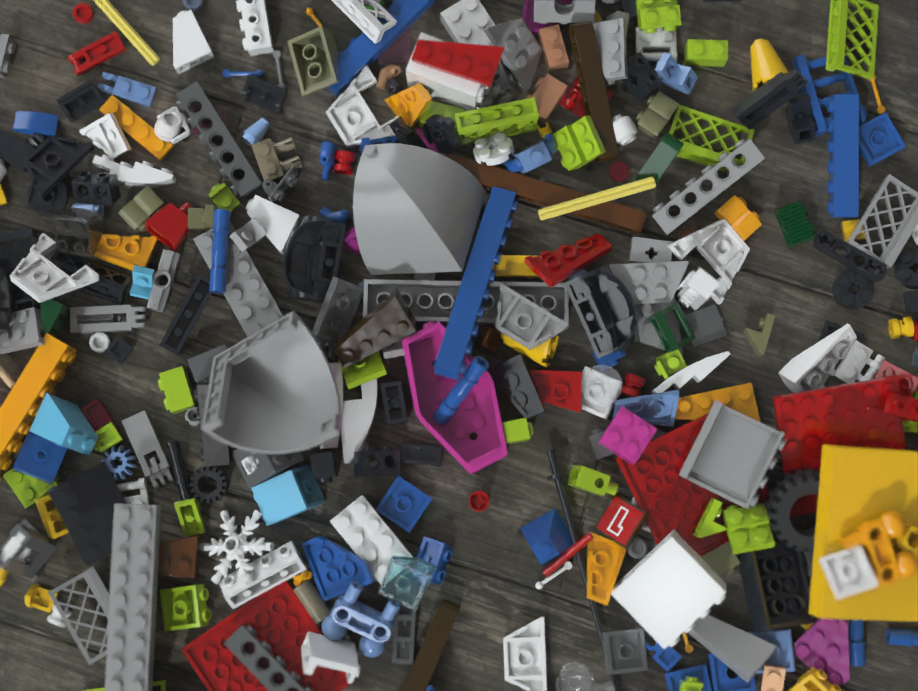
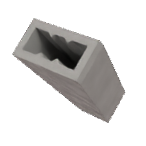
M708 614L703 619L698 618L694 622L695 626L689 632L693 638L747 683L776 649L774 644Z

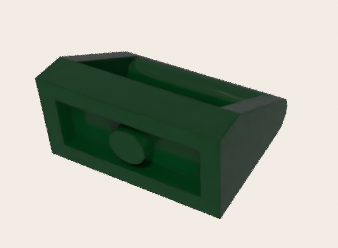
M52 299L41 302L42 331L56 338L60 337L70 317V308Z
M678 301L648 316L667 353L681 348L696 338ZM671 310L675 313L687 337L679 342L674 338L663 316Z

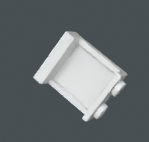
M312 632L307 633L301 647L304 673L312 675L316 665L346 672L347 683L352 684L354 678L358 677L361 668L358 664V652H356L355 643L341 639L334 641L324 635Z

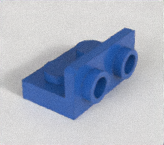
M424 536L411 576L441 585L446 576L447 564L453 555V546Z

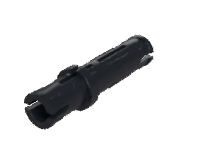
M179 441L167 443L166 446L176 480L174 484L178 488L181 501L193 499L190 491L191 488L189 487L191 480L187 476Z

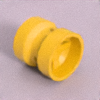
M903 317L902 320H897L896 318L889 319L888 331L891 339H898L900 336L912 337L914 335V323L911 317Z

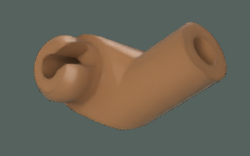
M392 64L381 69L376 87L385 90L388 80L397 77L401 73L400 66Z

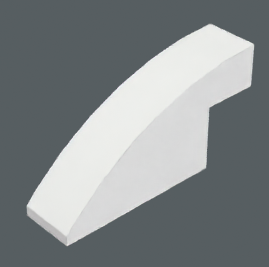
M378 378L361 384L362 399L343 401L341 437L345 464L351 463L354 459V452L360 451L370 433L377 409Z

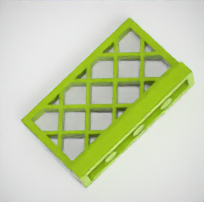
M865 0L830 1L826 70L833 72L837 69L870 80L874 78L879 5ZM848 2L852 3L857 11L852 13L848 8ZM863 8L872 10L870 19L864 12ZM856 13H859L863 19V24L860 25L854 17ZM847 19H849L855 27L853 31H850V29L848 28ZM865 24L870 30L869 37L862 29V26H864ZM856 30L863 39L860 43L852 34ZM846 37L853 44L854 47L852 49H849L846 45ZM864 42L869 48V54L867 55L860 46ZM854 49L857 50L862 58L859 61L856 60L851 52ZM847 55L853 64L851 67L844 65V56ZM860 62H865L868 72L862 69L859 64Z
M535 97L454 114L457 132L461 139L459 146L475 143L477 139H485L500 132L505 133L506 136L535 131L537 130V119H539Z
M678 105L669 133L673 135L675 131L681 129L685 135V138L680 140L684 145L676 156L705 166L710 164L714 166L719 162L717 158L727 151L730 154V151L736 149L734 146L727 148L723 139L732 136L734 142L737 143L739 140L735 134L743 132L749 134L747 139L752 141L755 130H749L745 126ZM680 112L688 114L691 120L682 123L679 118ZM707 120L710 127L702 130L697 121ZM694 124L698 132L689 135L685 127ZM725 126L729 133L721 136L717 127ZM713 130L717 139L708 142L704 133ZM700 135L705 144L697 146L693 143L692 138ZM720 142L724 150L719 153L715 152L711 147L712 144ZM742 155L741 160L734 158V163L737 166L742 165L745 160L744 156ZM720 167L718 169L720 171L728 173V169L726 167Z

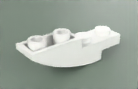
M95 155L92 162L96 167L110 171L109 174H116L118 182L124 185L159 187L174 184L177 180L172 175V171L161 168V170L155 169L153 164L146 161L142 163L135 162L133 167L123 161L120 164L113 162L114 159L107 155H102V157Z

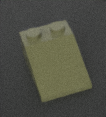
M320 26L287 41L303 97L339 82L338 50L333 32Z

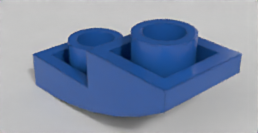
M16 111L13 131L33 135L36 132L55 136L58 115Z

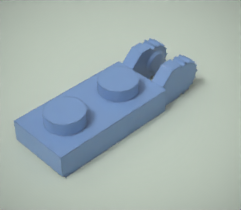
M103 72L102 77L104 79L116 82L114 88L105 84H99L98 89L115 97L151 108L157 92L156 87Z

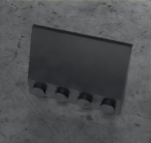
M102 461L47 489L86 566L112 553L114 504H126L105 461Z
M783 542L775 543L772 548L737 554V558L741 563L739 568L753 633L811 624L817 621L816 616L809 614L811 588L802 551H796L793 547L789 548Z

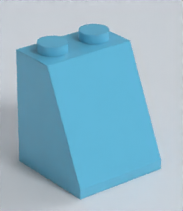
M48 393L45 394L29 430L58 445L89 456L98 439L97 434L78 405Z
M311 465L292 469L252 487L253 497L258 503L262 513L261 517L266 526L281 522L326 503L318 481L313 479Z

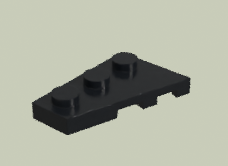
M522 354L486 370L499 389L509 397L513 405L526 419L546 411Z

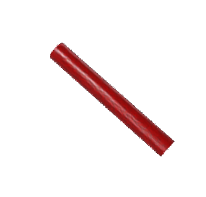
M588 532L542 570L544 575L548 577L592 541L594 539L593 535Z

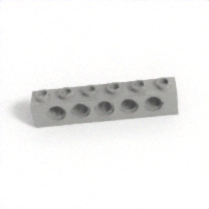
M744 138L734 145L736 149L730 154L727 151L717 158L719 160L714 166L710 164L701 171L703 175L698 179L693 177L685 183L686 188L681 192L676 190L669 196L670 201L666 204L661 202L652 209L654 211L652 217L667 235L765 159L751 139L746 141ZM737 154H742L745 159L744 163L740 166L734 163V157ZM720 167L728 169V175L725 178H719L717 175ZM710 180L712 183L711 189L703 191L701 189L702 181ZM689 192H693L696 196L695 201L691 204L686 203L684 199L685 195ZM677 205L680 212L677 216L669 215L668 209L670 206Z

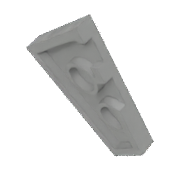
M619 18L592 23L605 79L607 81L626 79L627 48L625 19Z

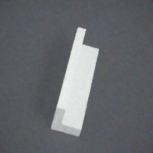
M332 0L375 44L381 41L386 30L397 23L374 0ZM364 4L372 5L374 10L366 9ZM377 17L385 18L388 22L382 25L377 20Z

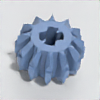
M120 445L118 450L115 446H112V453L105 451L104 453L108 458H101V462H106L111 475L113 474L114 480H118L119 475L122 480H125V472L132 475L133 472L129 468H136V464L131 463V461L136 459V456H129L132 450H125L124 446ZM120 459V461H123L122 466L115 465V460Z

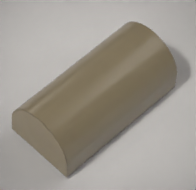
M310 579L293 590L315 624H318L330 615L331 609L322 600L320 593Z

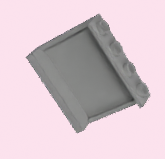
M715 400L679 476L749 510L750 506L754 507L758 501L759 496L756 494L759 487L764 488L768 477L765 476L768 469H773L778 458L775 455L778 449L782 451L787 441L784 438L785 433L762 424Z

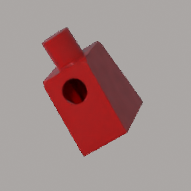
M185 202L178 209L175 205L169 203L145 221V230L169 249L177 252L191 228H188V209L193 207Z

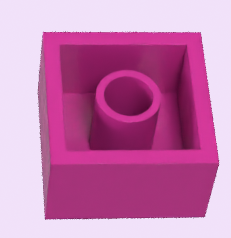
M622 406L598 444L629 464L634 465L657 428Z

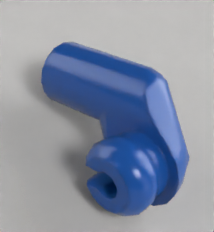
M324 206L319 212L322 217L330 218L331 221L342 224L346 223L350 218V213L346 209L332 212Z

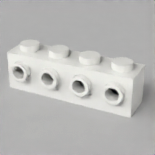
M236 0L238 12H242L243 18L239 19L241 31H245L246 38H242L244 50H248L250 56L274 52L265 0Z
M701 268L696 272L692 270L678 286L677 290L680 292L676 296L686 308L690 306L696 311L711 296L720 283Z
M290 541L249 563L254 568L249 571L253 578L251 584H245L243 575L240 578L238 577L239 569L227 575L226 578L220 579L219 584L224 598L234 609L305 571L306 567L299 551L293 542Z

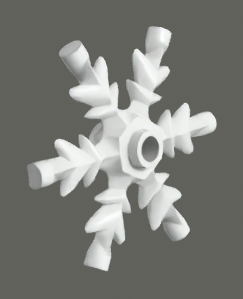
M223 510L220 512L224 524H220V527L226 530L223 534L229 537L225 542L222 539L218 542L211 538V543H201L199 546L201 551H210L209 556L218 552L217 555H220L223 551L227 554L226 558L220 559L222 563L214 567V570L218 571L211 581L218 584L222 575L226 578L228 567L232 569L231 561L236 559L238 561L236 569L239 568L238 577L240 578L243 575L245 584H251L253 578L249 571L254 568L247 563L250 560L244 558V555L247 554V551L254 555L255 551L258 555L262 556V550L273 551L274 544L273 542L263 543L265 538H261L258 541L254 538L250 543L246 540L248 535L254 534L251 531L259 526V523H256V521L261 517V512L255 510L251 519L247 516L245 527L241 525L242 533L236 534L237 525L234 526L235 517L233 516L230 519L228 510Z

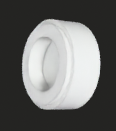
M103 332L94 333L89 340L91 349L98 353H103L111 344L110 337Z

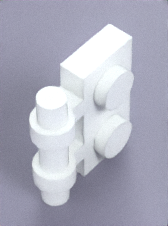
M855 340L845 358L838 365L834 376L847 384L854 383L855 380H871L876 372L879 371L885 357L878 354L875 360L870 359L869 357L873 350ZM865 364H867L870 368L865 376H863L860 372Z

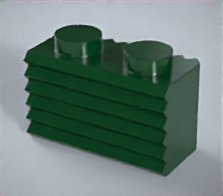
M800 201L775 210L774 214L789 249L810 242L815 238L814 234H816L814 225L809 223L807 208L804 204L801 205Z

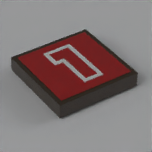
M615 494L594 529L628 550L649 514Z

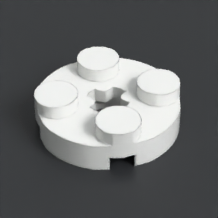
M503 132L485 139H477L473 149L476 162L481 164V161L486 162L488 166L501 164L509 159L508 155L511 152L512 155L514 153L512 140L506 137V134Z

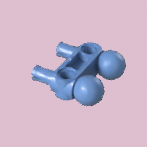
M352 581L346 594L340 596L335 601L330 615L323 620L321 625L323 634L328 639L335 641L341 639L348 629L363 635L359 641L362 654L370 658L378 657L385 649V641L390 638L391 631L395 625L393 618L400 608V603L390 599L383 613L356 601L363 586L358 582ZM340 609H345L347 612H342Z

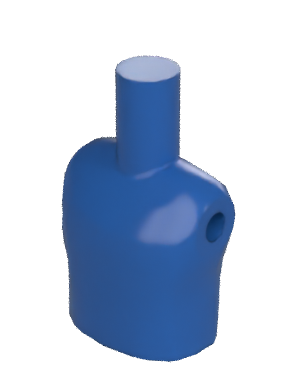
M321 142L319 160L323 166L321 177L323 181H329L330 172L336 164L337 145L331 142Z

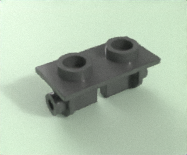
M501 58L495 76L500 74L501 77L494 81L499 92L506 96L510 94V90L518 91V81Z

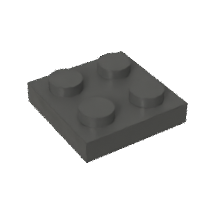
M643 628L602 632L606 675L648 670Z

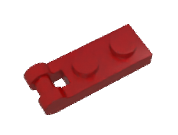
M115 31L68 56L70 64L74 65L76 75L81 76L88 70L126 51V48ZM85 57L87 62L82 64L80 60Z

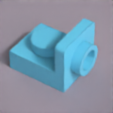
M134 265L132 270L133 285L130 290L131 296L149 299L153 286V276L155 275L154 269Z

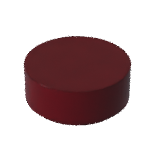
M621 161L614 162L609 169L611 180L620 183L627 179L629 175L627 164Z

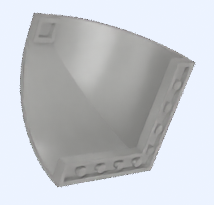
M397 143L365 145L355 177L353 215L358 246L371 275L462 271L486 194L482 184L463 166L437 152L418 146Z
M294 311L213 357L201 428L217 440L250 452L284 454L314 447L340 434L341 402L332 369L314 335Z

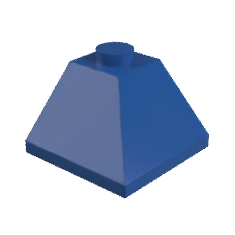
M556 508L520 528L541 565L572 546L569 531Z

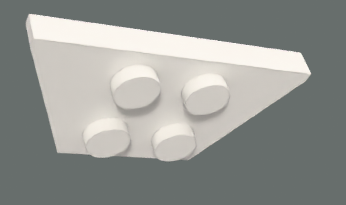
M540 617L503 637L505 681L527 691H547L544 617Z

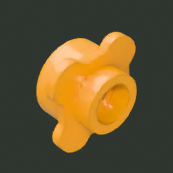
M304 564L306 567L305 571L292 577L294 579L293 583L296 586L312 577L311 571H308L307 564Z

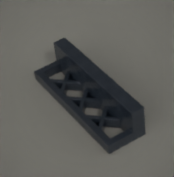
M59 248L49 260L69 276L80 269L76 267L77 265H87L95 272L105 273L106 275L99 276V281L78 289L122 305L124 302L126 289L133 280L131 275ZM63 257L68 259V261L61 262L58 261V258ZM121 279L125 282L122 285L120 283L115 282L114 280Z

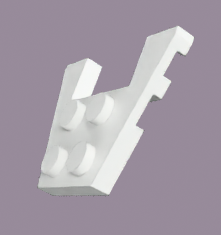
M368 66L362 69L358 77L350 83L345 92L326 111V115L346 147L360 145L362 138L369 137L372 140L395 136L389 124L399 118V116L380 126L360 92L377 83Z
M725 219L712 223L667 246L679 260H682L696 247L720 275L717 279L720 284L710 296L716 304L723 302L727 289H730L736 272L739 271L750 250Z
M44 233L39 236L37 244H33L30 248V253L27 257L23 258L11 273L10 279L15 285L41 303L99 281V274L87 265L69 276L46 259L44 256L57 247L56 242Z

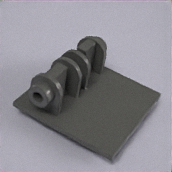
M292 165L279 184L271 179H266L263 182V189L272 203L280 204L287 195L285 193L289 187L292 188L299 179L297 176L299 174L294 165Z

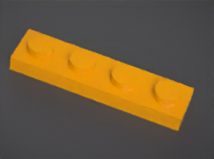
M111 95L99 109L104 115L113 113L121 129L160 161L174 147L170 142L159 139L150 125L115 96Z

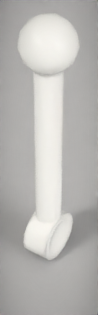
M565 562L562 568L543 581L536 582L535 587L542 589L543 585L566 569L570 570L572 563Z

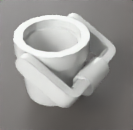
M172 107L157 116L158 120L155 123L154 132L162 141L175 144L191 134L188 120L184 113H180L177 107ZM181 126L184 127L185 130H186V131L183 132L182 134H180V133H181Z

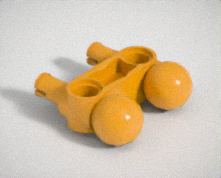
M885 512L880 516V519L873 521L865 520L858 526L857 532L840 538L841 545L845 550L862 544L865 556L879 584L878 586L884 584L892 585L900 577H912L918 570V560L911 552L901 551L894 555L889 538H898L906 529V521L898 512ZM875 528L874 535L870 537L871 530ZM887 568V574L883 576V571Z

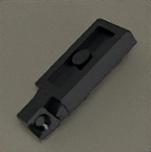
M402 117L389 124L401 144L428 149L413 127L410 128Z

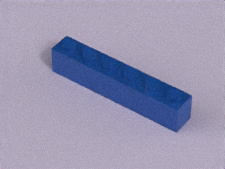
M834 94L827 101V111L830 112V120L827 121V132H830V140L827 141V152L830 153V161H827V173H830V181H827V193H830V201L827 202V213H830V218L859 217V94Z

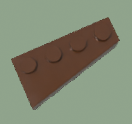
M201 536L159 543L158 575L198 577Z

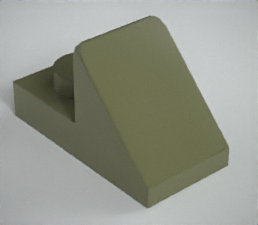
M206 204L205 208L188 209V228L204 232L213 228L214 205Z
M767 313L763 318L759 319L757 329L760 330L759 332L748 328L743 330L757 356L761 357L765 354L775 315Z

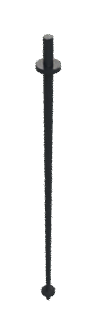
M551 449L546 452L553 475L547 476V479H554L572 545H574L578 541V536L562 476L567 475V471L560 472L555 451ZM580 550L575 555L587 594V570L582 551ZM588 599L604 654L603 630L595 601ZM612 674L610 678L614 691H619L615 675Z

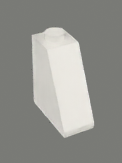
M191 10L181 11L173 18V65L178 74L214 58Z
M255 195L246 206L247 214L251 219H257L267 232L265 236L281 254H284L301 217L288 209Z

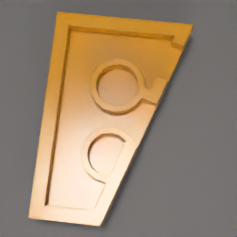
M418 83L386 98L385 102L396 116L402 117L410 128H414L432 100V97L428 90L421 83Z

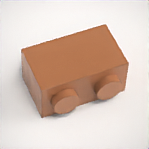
M559 24L539 29L538 38L548 74L568 69L569 59Z
M548 73L544 78L540 77L536 83L535 88L537 90L533 95L530 93L526 98L535 97L539 114L538 120L544 124L567 90V85Z

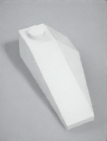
M846 324L792 358L778 374L793 393L826 387L824 384L830 375L833 376L837 371L834 369L840 359L845 358L857 339L851 325Z

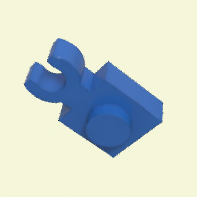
M657 641L654 646L645 643V647L648 650L656 652L653 658L667 672L682 658L669 645L664 649Z

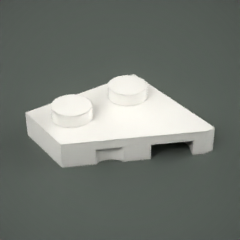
M109 113L79 130L83 136H88L98 148H102L111 158H116L131 150L113 113Z

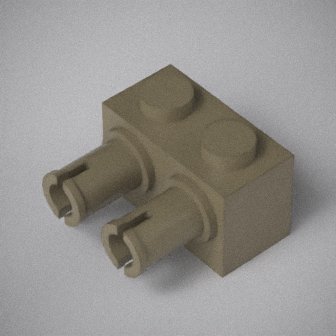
M292 137L277 143L272 142L269 138L251 145L264 181L271 179L278 184L292 165L296 169L302 168L298 155L282 162L278 159L279 154L296 149Z

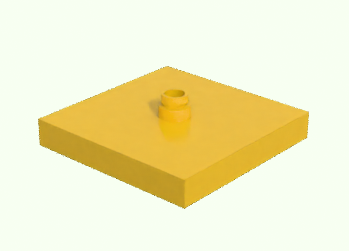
M837 445L822 446L809 614L823 619L918 622V570L912 577H900L892 585L884 584L836 600L819 561L822 557L844 551L845 549L841 545L840 538L857 532L858 526L862 522L880 519V516L885 512L891 511L898 512L906 521L904 533L898 538H889L894 555L897 552L908 551L915 555L918 560V451ZM875 528L871 530L870 537L874 535ZM887 568L883 571V576L887 574Z

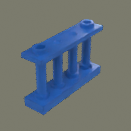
M804 55L796 56L792 63L794 69H797L808 80L807 85L801 89L803 96L809 95L811 99L810 115L815 124V137L824 135L827 131V121L830 120V117H823L821 109L827 106V101L830 100V97L817 98L815 90L818 87L844 81L847 92L841 94H858L852 74L844 71L817 80L811 79V69L826 65V57L808 61ZM846 55L844 56V65L849 66V58ZM859 98V125H861L866 120L867 112L865 107L861 105Z

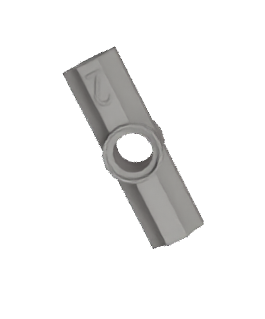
M163 249L157 273L153 276V286L146 308L165 312L170 291L175 283L174 277L181 254ZM164 276H167L168 283L164 286H160V279Z

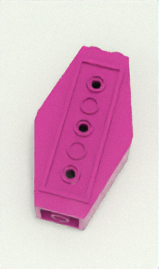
M431 321L422 326L423 330L417 333L414 332L402 340L415 413L420 423L471 475L508 455L494 382L490 374L485 371L478 384L473 386L468 396L459 405V410L454 413L446 425L438 424L433 419V414L441 405L442 400L449 395L458 380L434 374L432 362L437 358L446 328L439 321L436 323ZM472 355L466 356L467 367L474 359ZM474 432L477 434V439L471 440L469 435Z

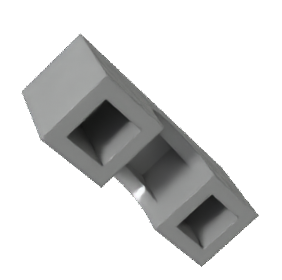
M534 0V22L541 24L549 22L568 24L591 21L594 23L595 0H574L569 5H560L556 0Z

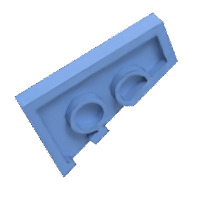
M679 390L615 400L612 421L623 406L649 424L674 426Z

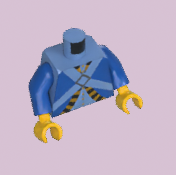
M545 122L546 127L544 128L537 127L543 140L513 155H508L509 159L503 162V164L509 171L517 172V174L526 173L552 160L551 156L557 152L558 147L548 122Z

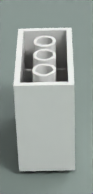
M422 32L418 40L445 42ZM411 58L406 68L408 88L421 83L430 93L431 101L463 108L464 112L483 108L485 103L484 94L488 95L491 89L412 62Z
M673 530L614 585L611 594L665 649L668 645L673 647L680 640L679 636L684 631L688 633L695 626L694 622L699 617L703 619L711 611L709 608L714 603L718 605L724 600L727 584Z

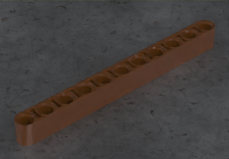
M437 151V153L452 159L467 169L485 189L492 190V187L513 191L516 192V198L548 207L587 195L501 168L488 166L484 163L479 164L474 160L451 153ZM610 201L568 213L635 234H642L647 213Z

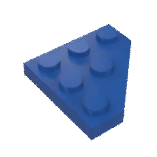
M319 536L301 543L323 601L345 594L352 581L358 582L362 586L376 581L369 561L329 539Z

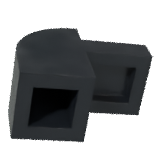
M809 95L791 98L786 109V120L795 145L815 140V124L810 115L811 99Z

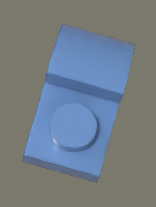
M665 52L657 62L655 70L663 85L673 90L690 94L698 78L691 67L677 64L672 55Z

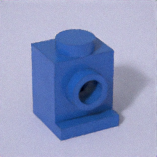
M623 349L597 358L595 352L592 354L600 372L606 370V365L611 368L619 364V359L626 356Z

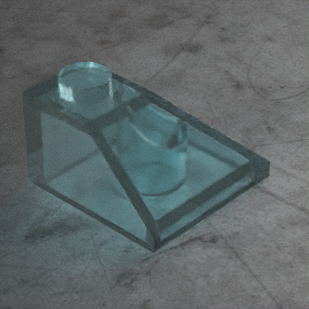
M392 556L378 593L416 611L431 584L437 567L420 558Z

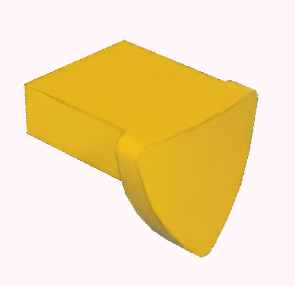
M35 583L25 594L26 606L52 613L54 603L48 594L51 590L40 587L41 584ZM58 592L54 594L56 599L59 596Z

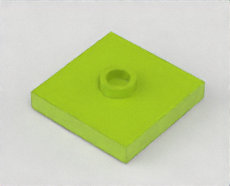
M378 351L346 368L341 364L348 389L387 374Z

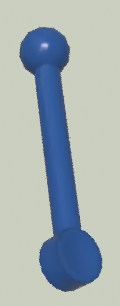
M225 69L222 75L225 78L248 75L261 78L264 76V72L262 70L257 72H230L228 69Z

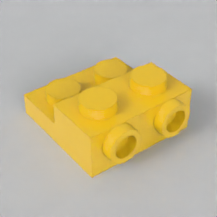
M812 667L799 677L798 681L787 691L842 690L837 684L832 685L827 680V675L823 670H816Z

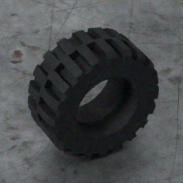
M806 468L805 472H803L801 469H795L793 471L794 474L789 472L783 474L784 478L781 481L777 479L774 482L776 485L774 489L770 488L767 492L770 498L765 499L764 504L770 520L769 526L778 539L789 548L793 547L794 550L800 552L803 549L806 552H814L816 520L806 526H795L790 522V510L798 498L806 494H819L820 471L815 472L813 469Z

